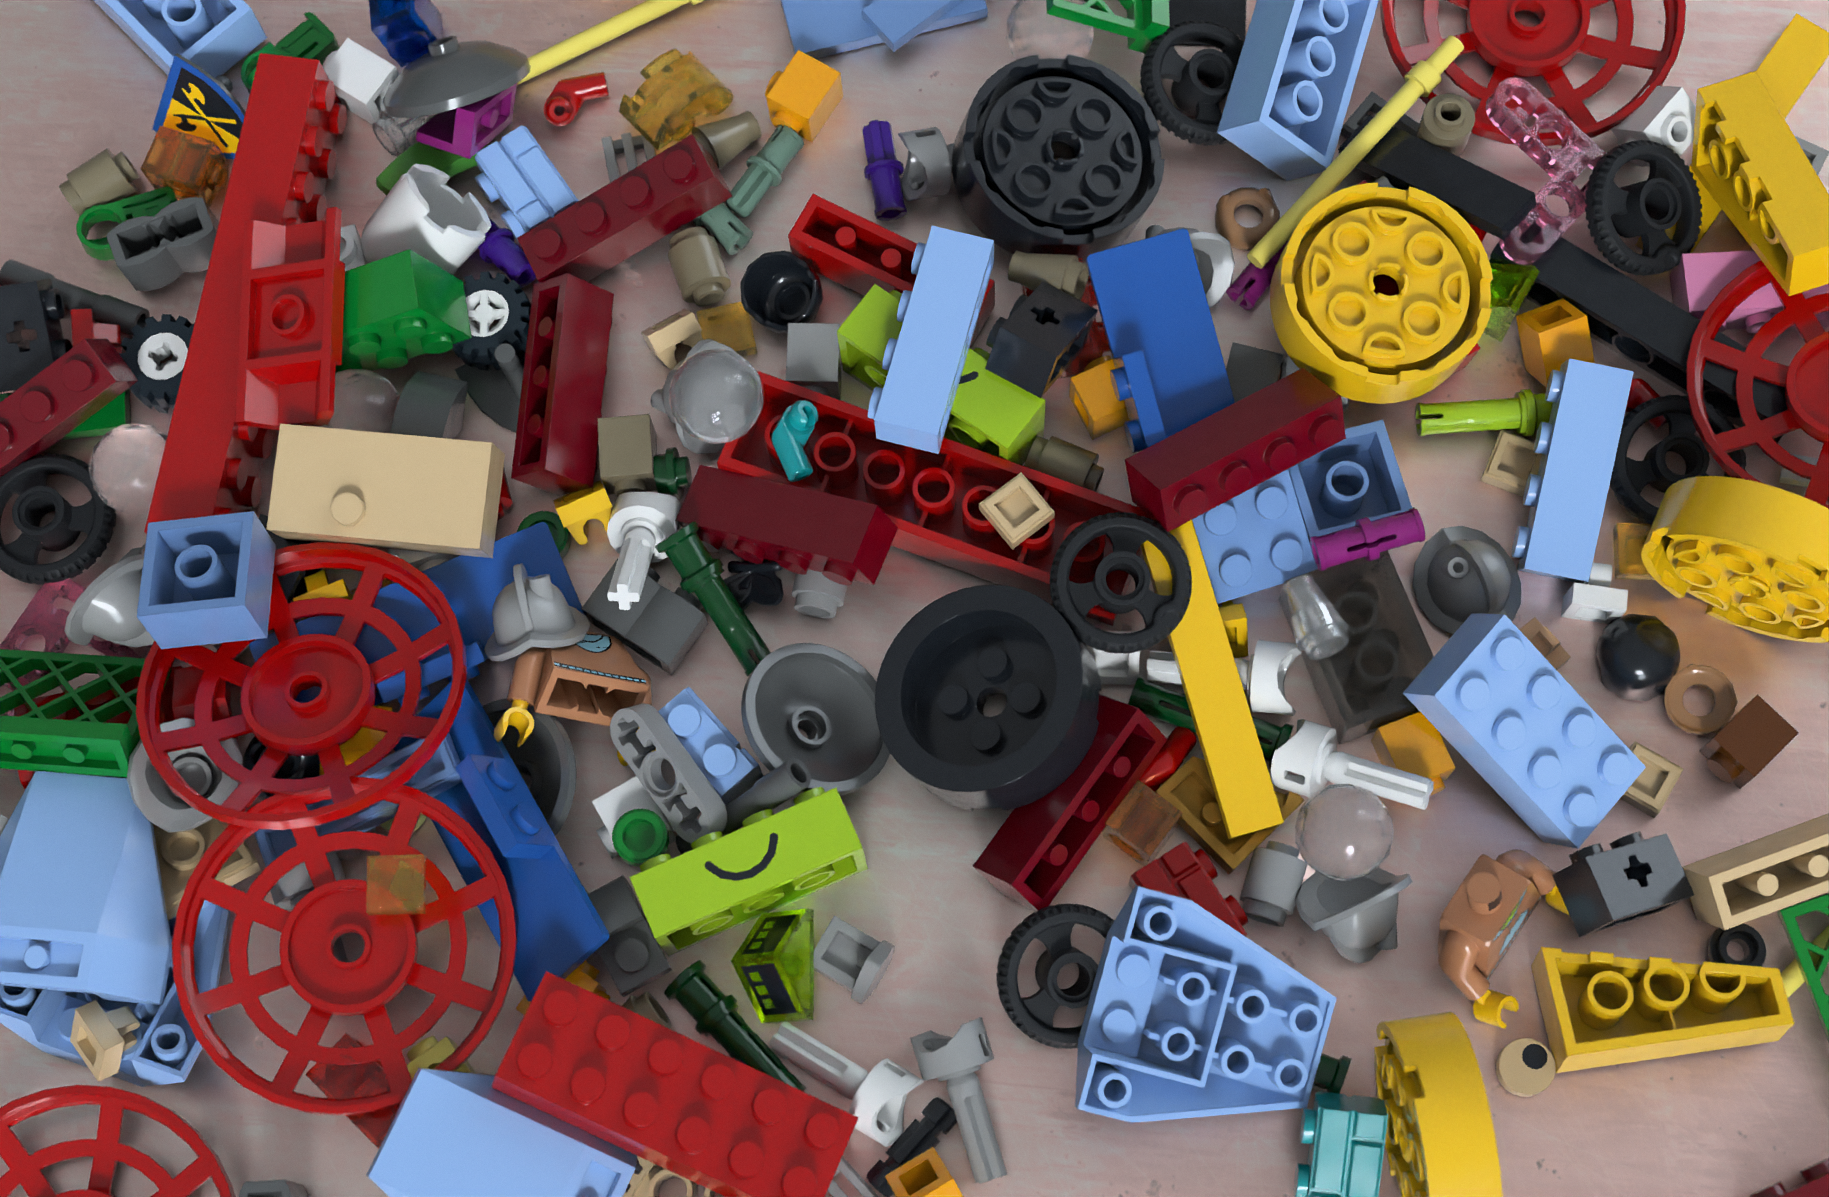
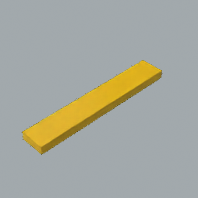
M1797 13L1756 70L1784 119H1786L1829 57V32ZM1690 164L1689 170L1694 175L1693 179L1697 181L1696 185L1700 190L1698 193L1701 196L1700 203L1702 204V224L1699 226L1701 230L1695 246L1690 252L1692 253L1722 209L1691 170ZM1677 223L1671 228L1665 229L1666 235L1671 240L1674 236ZM1640 236L1635 246L1643 250V242Z
M1190 520L1169 531L1181 544L1188 558L1192 575V591L1187 610L1178 626L1168 635V639L1228 839L1281 825L1284 821L1193 522ZM1147 540L1141 545V550L1150 572L1154 593L1172 595V575L1169 565L1159 549Z

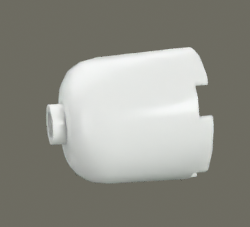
M414 164L407 173L399 178L367 221L362 231L361 250L366 262L371 263L411 249L453 275L485 241V234L491 228V222L485 209L474 195L468 192L462 198L455 190L445 184L450 179L448 174L429 165Z

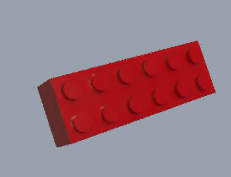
M547 971L494 1076L491 1087L725 1197H825L859 1117Z

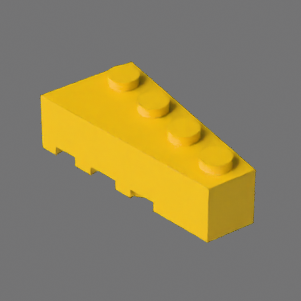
M1753 71L1698 88L1691 170L1788 296L1829 284V193L1758 73Z
M1541 947L1531 964L1546 1033L1555 1061L1556 1073L1779 1041L1795 1024L1779 968L1703 962L1701 965L1672 962V958L1649 957L1647 960L1614 957V953L1590 951L1589 954L1562 952L1561 948Z

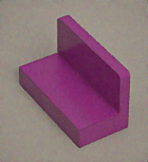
M517 83L478 102L437 113L417 129L416 141L468 159L472 158L512 124Z

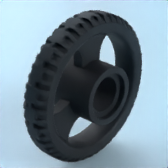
M1191 20L1190 22L1184 21L1169 27L1164 34L1159 35L1152 42L1141 65V90L1144 93V100L1151 108L1156 120H1160L1162 122L1160 125L1165 127L1168 132L1172 131L1174 136H1178L1184 141L1188 139L1189 143L1197 145L1203 143L1204 146H1214L1230 142L1217 133L1222 117L1219 103L1230 91L1245 41L1240 35L1233 34V30H1229L1225 26L1219 27L1218 23H1211L1210 21L1204 23L1203 20ZM1184 42H1201L1212 45L1221 51L1203 49L1195 53L1187 61L1177 53L1174 46ZM1198 78L1204 80L1209 87L1204 86ZM1161 79L1174 80L1171 93L1175 104L1186 114L1196 116L1195 120L1185 116L1171 103L1164 91Z
M1646 140L1631 141L1608 151L1593 168V174H1590L1589 182L1586 186L1588 190L1585 191V218L1589 223L1587 226L1590 229V235L1594 237L1593 242L1611 264L1614 263L1615 267L1634 275H1655L1675 268L1680 264L1681 255L1690 253L1694 248L1701 230L1699 226L1702 224V204L1700 203L1701 196L1698 193L1700 190L1696 185L1697 181L1693 179L1694 175L1690 172L1689 166L1684 165L1685 161L1677 153H1674L1672 149L1658 142ZM1630 160H1643L1649 163L1650 173L1646 181L1620 188L1613 181L1619 169ZM1677 223L1674 236L1671 240L1666 235L1665 229H1669ZM1619 235L1625 238L1641 236L1643 242L1642 255L1631 250Z
M1666 395L1650 399L1632 409L1623 420L1610 487L1614 491V495L1619 503L1625 507V510L1648 526H1652L1659 508L1650 504L1640 495L1642 489L1647 484H1650L1657 491L1665 493L1672 484L1680 480L1698 476H1710L1706 473L1710 462L1709 452L1702 440L1694 435L1696 428L1693 424L1687 396ZM1704 401L1709 423L1715 434L1736 429L1725 414ZM1664 416L1669 425V436L1653 446L1645 455L1644 461H1636L1627 457L1628 446L1635 432L1647 421ZM1740 449L1728 453L1733 461L1745 470L1746 453L1744 450ZM1668 451L1676 452L1683 457L1686 463L1684 475L1675 474L1667 467L1665 457ZM1726 472L1724 473V477H1731Z
M48 453L43 456L39 454L30 457L0 477V524L3 510L11 496L15 493L19 496L13 505L12 517L17 528L22 531L19 538L6 545L3 543L0 531V569L3 572L29 584L50 585V583L64 582L68 578L72 579L82 574L84 569L88 570L97 562L96 559L102 556L103 552L107 549V543H110L114 533L116 506L108 484L94 468L72 456ZM63 474L79 480L88 488L92 499L84 505L72 506L56 490L46 486L48 475ZM56 511L53 520L49 524L39 527L40 521L45 514ZM80 532L88 535L85 541L67 557L48 564H38V556L41 549L61 551L71 546L79 537Z
M1128 512L1099 515L1076 527L1058 548L1050 572V594L1054 608L1070 625L1081 642L1108 653H1134L1148 649L1161 642L1173 632L1182 620L1189 605L1192 591V575L1189 561L1181 544L1174 535L1167 532L1166 529L1164 530L1162 525L1154 522V520ZM1106 534L1112 543L1113 553L1107 555L1099 563L1093 580L1082 584L1070 581V568L1079 551L1093 539ZM1147 540L1159 549L1169 565L1172 575V595H1159L1148 589L1150 586V572L1144 560L1137 555L1138 548ZM1113 571H1125L1134 579L1135 590L1128 595H1117L1108 588L1106 576ZM1097 605L1105 611L1114 614H1124L1136 609L1143 617L1145 629L1125 634L1111 633L1093 626L1085 618L1089 610Z
M1057 904L1032 913L1011 932L998 960L996 976L998 994L1004 1010L1011 1021L1028 1037L1050 1047L1061 1049L1078 1048V1039L1082 1025L1072 1028L1053 1027V1016L1060 1005L1068 1008H1080L1088 1005L1098 964L1090 956L1071 945V932L1075 924H1080L1096 930L1106 939L1107 933L1114 922L1111 917L1085 905ZM1036 938L1047 949L1041 954L1035 967V978L1040 989L1032 996L1021 998L1017 981L1018 967L1024 951L1031 941ZM1077 963L1079 977L1076 983L1067 989H1059L1057 976L1060 969L1066 964Z

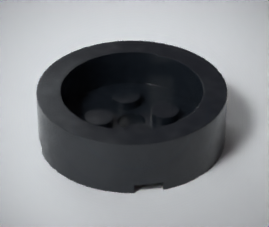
M1068 54L1065 59H1039L1038 55L1027 56L1013 61L995 72L982 85L973 99L959 128L952 151V175L955 189L965 212L976 227L988 239L994 240L997 246L1012 255L1016 251L1036 254L1077 255L1079 262L1086 263L1085 259L1088 255L1120 246L1128 238L1153 202L1162 182L1165 159L1161 158V148L1158 139L1160 128L1150 107L1137 90L1107 67L1092 60ZM1057 141L1067 143L1074 150L1075 158L1071 160L1058 158L1055 160L1051 143Z
M980 585L957 590L933 601L913 616L900 630L887 650L879 670L875 689V712L880 734L891 755L929 792L948 804L962 809L974 811V808H1002L1005 811L1030 804L1044 797L1061 785L1076 770L1090 749L1098 729L1099 721L1096 718L1099 705V691H1102L1099 672L1090 651L1079 640L1073 629L1055 608L1040 597L1019 588L1004 585ZM988 694L990 696L995 694H1005L1007 696L1006 707L997 716H984L983 708L987 701L985 697Z

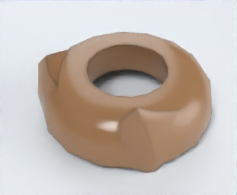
M1241 187L1222 196L1216 204L1215 227L1217 232L1230 241L1231 247L1239 250H1251L1280 219V211L1270 189L1267 188L1259 190L1254 187ZM1250 204L1261 211L1263 220L1258 226L1246 228L1236 222L1234 211L1241 205Z
M1690 664L1672 677L1665 688L1663 703L1667 716L1676 727L1687 733L1705 735L1718 731L1729 722L1735 712L1738 701L1733 684L1724 673L1711 666ZM1698 685L1709 689L1714 698V707L1710 713L1705 716H1695L1685 709L1683 695L1689 687Z

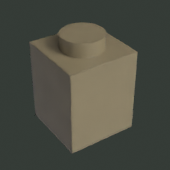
M650 414L597 418L600 478L607 494H615L618 497L622 493L657 490L653 467L654 456L657 455L656 431Z

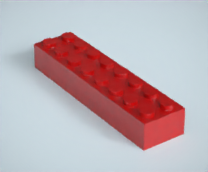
M757 371L717 461L718 469L876 504L898 527L891 546L998 585L1028 591L1050 604H1053L1050 594V572L1054 557L1064 539L1076 527L1093 517L1114 512H1128L1150 518L1137 506L947 438H943L939 454L876 439L874 419L868 418V410ZM799 400H806L815 405L819 415L814 430L803 448L813 472L805 479L790 482L772 444L771 437L787 407ZM1022 472L1054 510L1055 517L1012 550L981 513L979 503ZM1106 534L1093 539L1079 551L1070 568V581L1082 584L1093 580L1099 563L1107 555L1113 553L1112 543ZM1141 546L1137 550L1139 557L1142 553ZM1113 571L1106 576V584L1113 593L1125 595L1132 576L1125 571ZM1097 605L1089 610L1086 617L1113 626L1118 614L1107 612Z

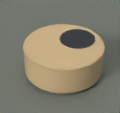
M1530 1038L1517 1039L1506 1045L1498 1054L1495 1065L1496 1075L1501 1085L1510 1093L1521 1097L1534 1096L1544 1091L1553 1081L1556 1069L1550 1050L1541 1042Z

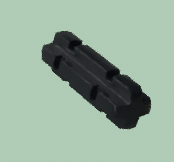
M934 1098L921 1112L925 1117L920 1122L915 1119L887 1150L886 1154L889 1158L885 1162L879 1160L867 1173L866 1178L869 1183L886 1197L894 1195L893 1190L884 1177L885 1175L931 1147L935 1148L940 1142L937 1136L941 1132L946 1135L957 1123L954 1109L943 1099Z

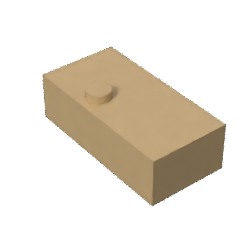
M280 424L266 530L289 540L351 543L366 547L493 558L505 454L492 442Z

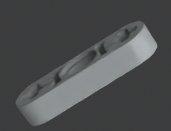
M646 703L618 710L613 715L610 723L611 739L677 834L683 840L692 843L706 834L717 831L723 832L727 823V810L723 800L658 710ZM663 759L669 761L674 768L676 779L673 786L667 784L662 776L661 763Z

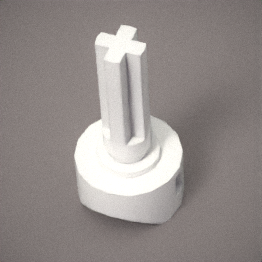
M628 492L620 494L615 500L608 522L607 535L611 546L619 553L607 597L609 601H619V609L630 610L632 602H639L650 563L659 562L668 557L665 552L658 553L655 545L681 529V525L676 521L681 509V503L675 496L654 492Z
M1258 640L1250 661L1234 658L1243 690L1247 689V695L1250 697L1252 712L1295 715L1296 711L1285 697L1284 681L1288 668L1295 658L1302 653L1301 644ZM1150 650V656L1147 660V681L1182 685L1173 653Z
M1304 719L1297 720L1296 734L1274 751L1271 764L1272 784L1278 788L1310 798H1316L1322 792L1326 783L1330 781L1334 784L1351 787L1425 810L1429 804V796L1434 787V782L1429 778L1355 757V755L1345 752H1337L1336 729ZM1290 771L1299 774V776L1288 774V772Z
M785 1021L780 1025L778 1032L770 1040L771 1050L849 1100H853L849 1113L859 1117L855 1126L856 1129L885 1147L892 1145L903 1134V1114L907 1094L923 1083L924 1080L888 1058L881 1060L868 1073L864 1068L843 1057Z

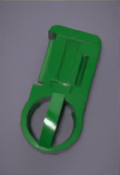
M312 12L304 13L307 20L303 21L276 43V46L269 42L259 51L249 55L243 62L241 80L248 92H251L260 53L320 60L323 66L327 56L333 51H338L340 48L333 32Z
M167 186L109 204L95 205L85 210L78 219L76 229L78 238L86 253L94 259L103 261L114 260L107 237L87 239L89 230L101 221L110 220L120 224L136 217H155L164 207L178 201L175 192L171 187Z

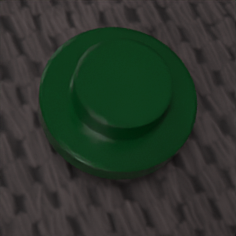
M676 447L667 448L665 454L654 456L653 467L658 493L682 499L684 488H689L692 484L690 462L687 456L680 457Z

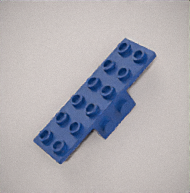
M1182 228L1093 253L1086 257V265L1115 369L1110 370L1111 383L1117 400H1124L1130 421L1124 422V428L1128 444L1133 453L1140 452L1235 403L1187 229Z
M540 522L495 541L493 558L460 555L421 571L444 594L457 618L466 648L468 680L480 675L481 673L477 665L489 659L484 649L488 639L494 633L492 609L498 594L506 585L514 581V565L523 563L529 577L549 574L551 583L560 589L568 605L583 613L575 588L550 529L545 522ZM392 583L380 588L373 607L394 619L408 634L411 642L440 625L435 615L419 597L400 584ZM310 617L296 623L300 636L307 634L335 636L344 617ZM367 624L364 625L355 644V647L365 657L368 665L397 651L385 635ZM275 632L269 634L267 638L256 639L249 644L255 662L266 651L279 644ZM448 644L420 661L422 670L420 700L431 695L427 685L446 677L449 683L452 681V660ZM405 670L375 685L376 698L374 706L396 698L400 706H402L405 693ZM313 686L307 690H302L297 695L295 701L301 703L312 701L320 694L322 688Z
M466 678L461 706L449 731L460 759V763L455 769L462 782L433 798L446 804L472 826L490 848L506 879L515 910L517 949L514 975L526 998L531 1002L546 971L565 979L609 939V932L502 740L500 742L496 741L494 726ZM452 681L416 716L439 719L449 697ZM403 736L393 749L396 752L420 738ZM431 819L465 884L469 885L484 878L485 876L477 861L460 840L438 822ZM493 898L478 905V908L500 947L499 916Z

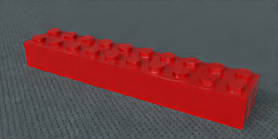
M264 53L259 55L144 530L146 534L148 523L251 512L252 507H257L260 502L262 481L259 474L263 459H267L271 454L273 432L271 429L243 426L235 423L244 221L258 220L288 226L323 220L327 208L324 195L327 179H333L336 172L337 155L334 148L337 135L343 134L345 131L347 109L341 103L335 91L334 83L329 80L320 60Z

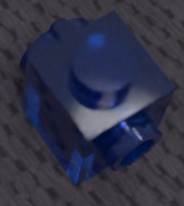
M369 0L371 30L385 46L389 55L401 67L428 53L429 43L444 38L442 14L431 0Z

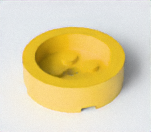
M1378 182L1354 185L1341 189L1318 202L1306 213L1295 228L1276 264L1270 287L1271 317L1280 343L1299 369H1306L1342 397L1354 401L1377 404L1407 401L1419 397L1442 384L1453 374L1479 341L1485 331L1492 311L1490 308V283L1493 280L1492 269L1487 253L1475 231L1457 211L1442 200L1410 186L1406 191L1396 188L1378 187ZM1382 274L1392 277L1399 287L1398 296L1397 294L1387 296L1380 292L1376 294L1374 292L1373 277Z
M1691 477L1680 480L1667 489L1641 552L1645 568L1662 587L1677 598L1684 597L1686 592L1709 604L1705 612L1706 614L1755 633L1799 642H1829L1828 508L1781 488L1732 477Z
M1444 1012L1380 1022L1376 1028L1378 1040L1386 1039L1384 1046L1374 1047L1377 1098L1384 1100L1388 1112L1385 1151L1390 1175H1396L1401 1196L1503 1197L1498 1149L1486 1089L1474 1049L1460 1019L1453 1012Z

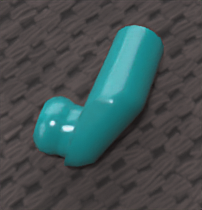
M799 400L787 407L771 437L772 444L790 482L805 479L813 472L803 448L814 430L819 415L815 405L806 400Z

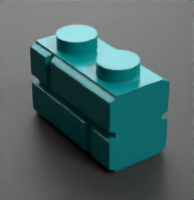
M1322 1091L1315 1092L1313 1109L1304 1108L1302 1111L1300 1142L1309 1144L1307 1164L1297 1163L1294 1197H1379L1388 1112L1384 1100L1376 1097L1347 1096L1345 1094Z

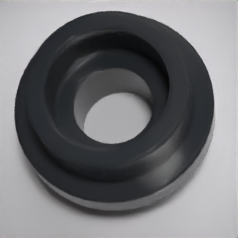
M1743 923L1727 930L1718 928L1714 931L1709 939L1708 955L1710 961L1714 963L1762 967L1766 958V946L1761 935L1753 927ZM1729 942H1736L1743 948L1744 957L1741 961L1734 960L1728 955L1727 945Z

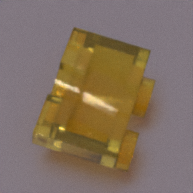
M672 49L658 56L643 68L640 74L646 80L637 89L633 97L624 94L619 113L657 150H660L673 140L677 142L687 137L693 127H695L696 116L704 114L706 117L710 115L717 116L725 111L733 100V94L691 51L687 55H682L677 49Z

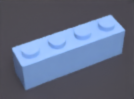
M931 226L927 243L918 242L911 265V274L917 275L912 291H903L897 311V321L903 322L898 340L893 338L888 340L883 357L882 369L888 370L884 388L875 387L869 403L868 418L874 419L876 439L939 454L994 265V240Z
M1570 358L1561 364L1560 371H1551L1545 393V401L1553 402L1549 423H1540L1534 444V453L1542 454L1537 475L1529 474L1523 495V505L1531 506L1526 527L1518 526L1512 546V557L1519 558L1517 570L1576 583L1589 582L1634 371Z

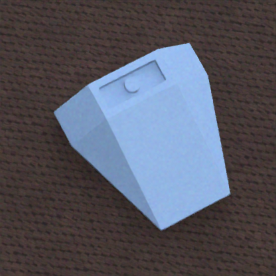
M35 771L0 835V985L94 993L111 1001L163 1005L172 955V944L153 823L149 822L134 804L127 778Z
M206 900L198 917L194 942L195 979L199 993L217 988L219 985L231 911ZM176 917L168 920L171 944ZM172 955L163 1005L111 1001L94 993L0 985V1023L41 1051L85 1067L88 1066L70 1042L75 1009L94 1000H97L105 1013L128 1006L140 1022V1027L131 1031L136 1037L137 1042L122 1053L119 1073L112 1076L141 1087L185 1082L203 1048L197 1041L181 1009L173 977ZM214 1013L207 1015L211 1024L213 1021Z
M1136 885L1107 933L1078 1039L1075 1107L1078 1110L1131 1123L1307 1108L1337 998L1190 899Z
M418 1068L366 1174L388 1197H623L636 1169L637 1155L491 1088L495 1075Z

